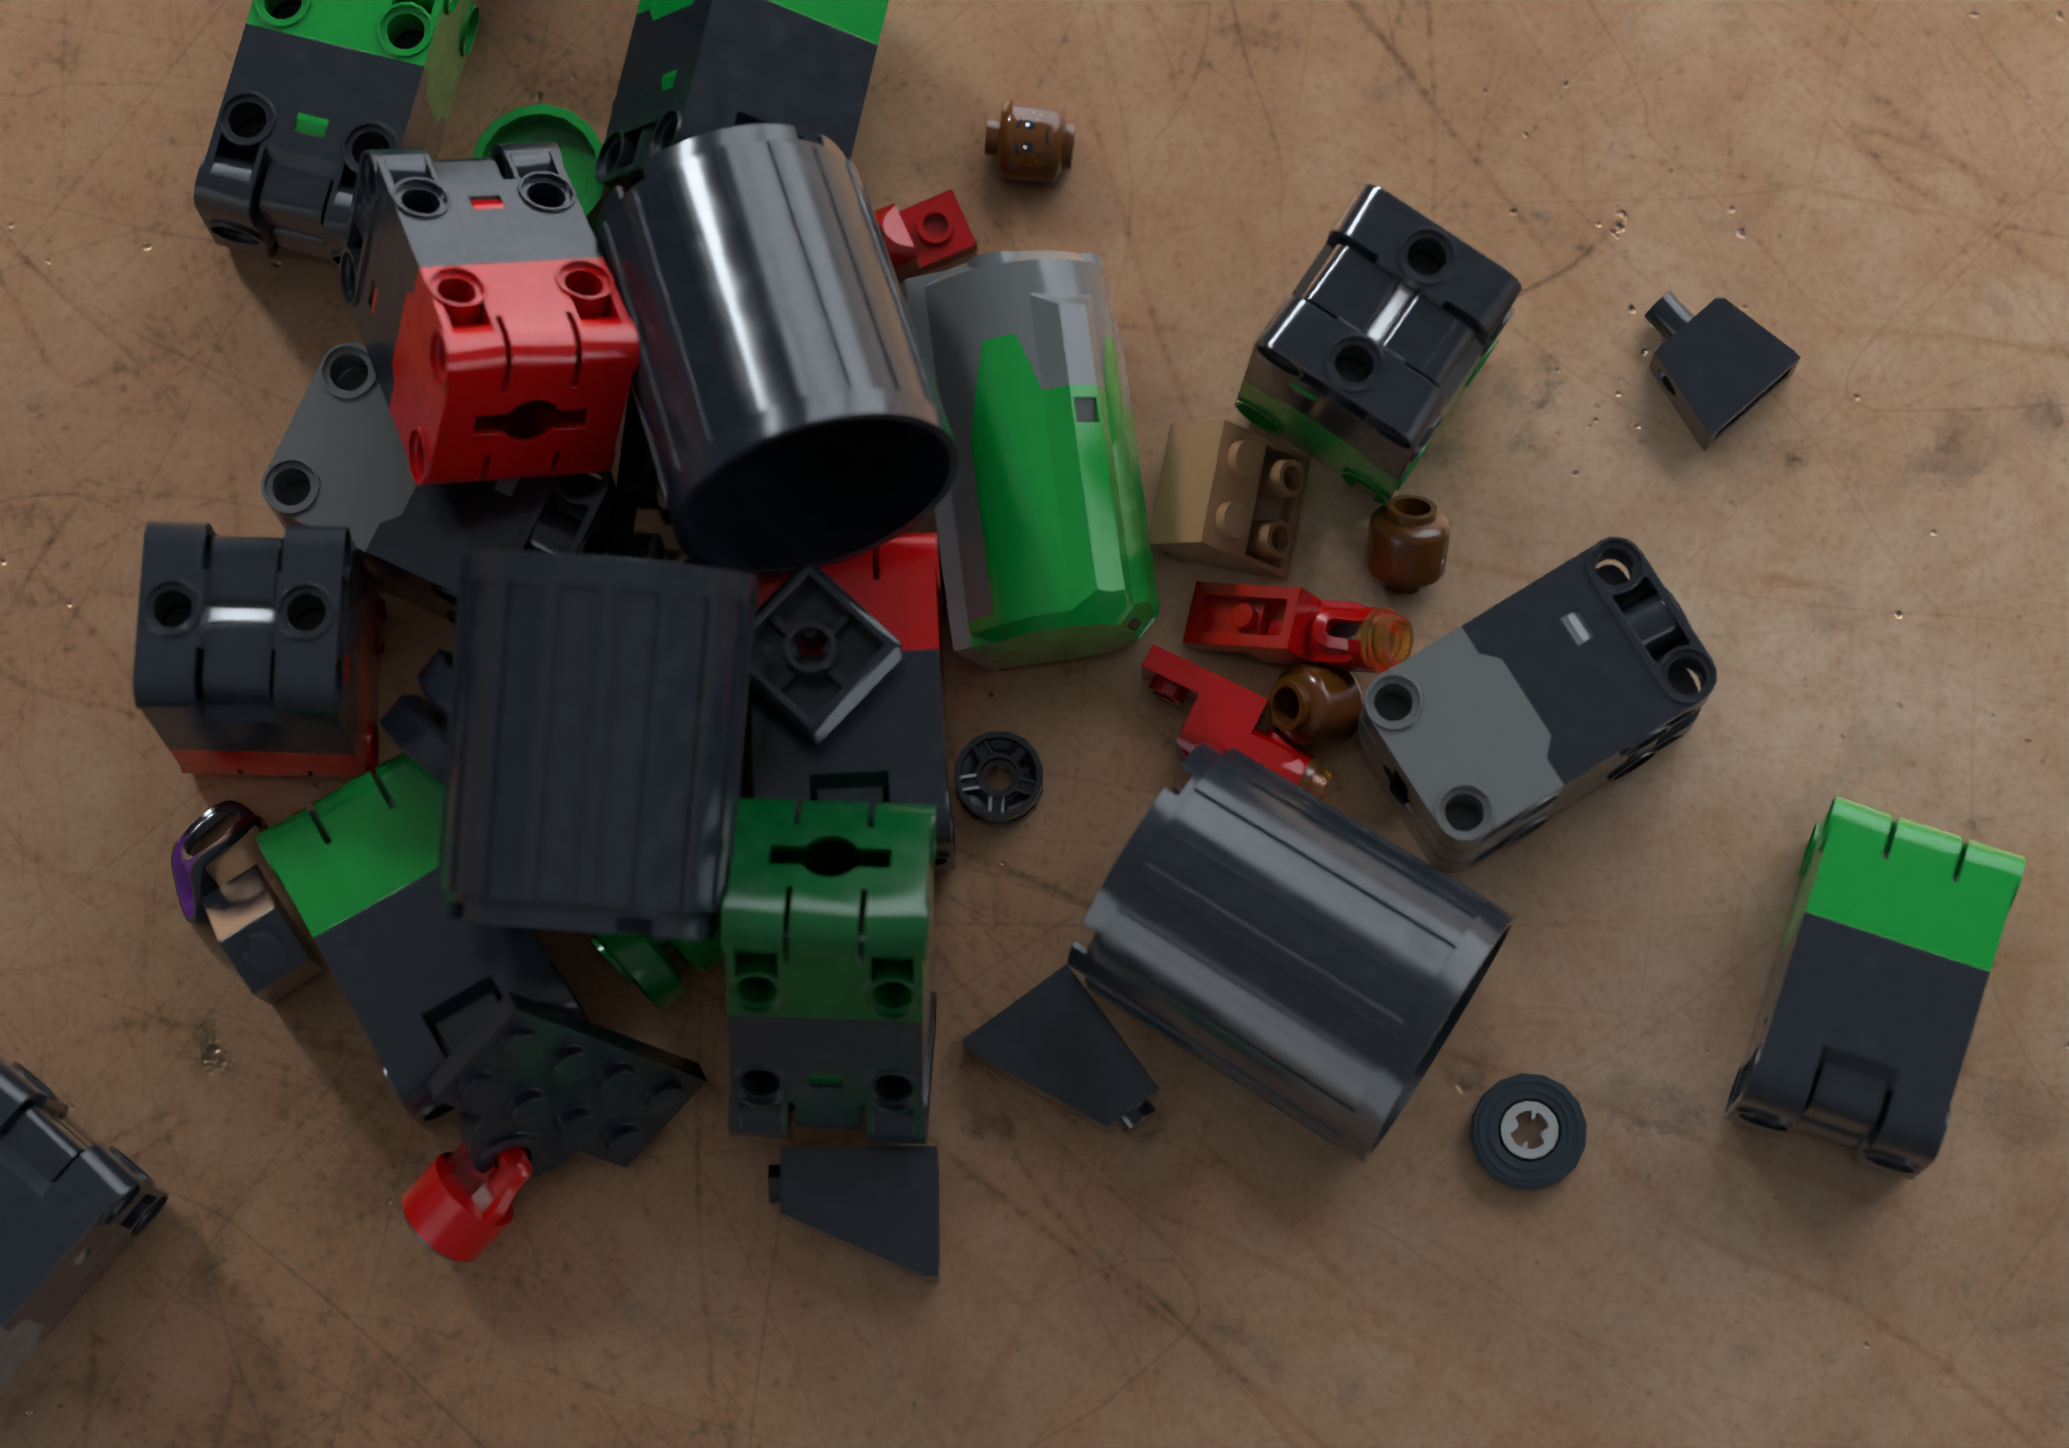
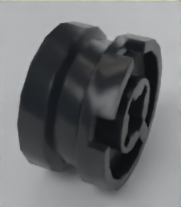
M990 731L975 737L961 750L955 763V790L961 807L973 820L989 827H1009L1024 821L1036 810L1043 795V766L1037 751L1026 739L1011 732ZM992 767H995L997 772L1011 773V782L1008 787L1002 790H995L988 785L989 770Z

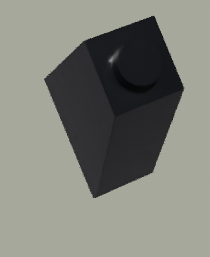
M257 864L201 898L219 944L254 996L271 1005L325 971L324 966Z
M1068 964L962 1040L965 1051L974 1061L1105 1134H1109L1118 1126L1127 1134L1156 1112L1151 1102L1159 1097V1087Z
M937 1146L780 1148V1164H769L768 1197L769 1204L780 1203V1213L784 1220L925 1282H940L939 1151Z

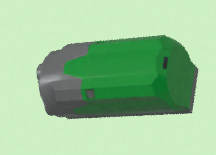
M1056 250L996 251L975 256L967 263L949 270L905 279L909 313L945 416L951 427L960 459L959 470L952 487L943 500L935 507L953 651L994 672L1036 663L1090 657L1135 643L1153 624L1160 609L1122 335L1111 312L1107 277L1104 271L1102 256L1093 253H1074Z

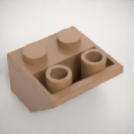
M1225 419L1171 423L1149 530L1151 546L1190 563L1275 579H1287L1310 458Z

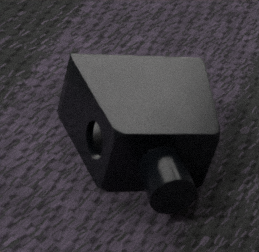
M1670 291L1661 297L1644 315L1666 340L1652 356L1649 364L1651 373L1698 444L1704 450L1709 448L1789 378L1801 358L1792 348L1721 296L1715 298L1697 315H1694L1677 295Z

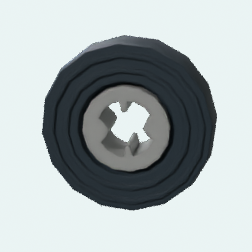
M1520 1073L1499 1080L1482 1095L1471 1117L1470 1141L1478 1163L1492 1179L1512 1189L1536 1191L1557 1184L1576 1167L1586 1147L1587 1123L1580 1102L1565 1085L1545 1075ZM1529 1115L1530 1123H1532L1535 1117L1541 1120L1545 1129L1538 1136L1541 1144L1540 1147L1528 1149L1527 1141L1524 1142L1522 1147L1515 1143L1511 1135L1519 1127L1516 1120L1517 1117Z

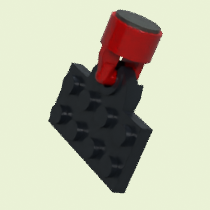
M508 991L426 1081L434 1100L463 1110L457 1123L463 1142L454 1152L441 1153L403 1194L402 1208L405 1220L415 1236L437 1255L455 1262H472L476 1260L512 1221L514 1211L511 1202L519 1188L528 1178L538 1177L560 1167L579 1151L626 1168L707 1082L699 1063Z

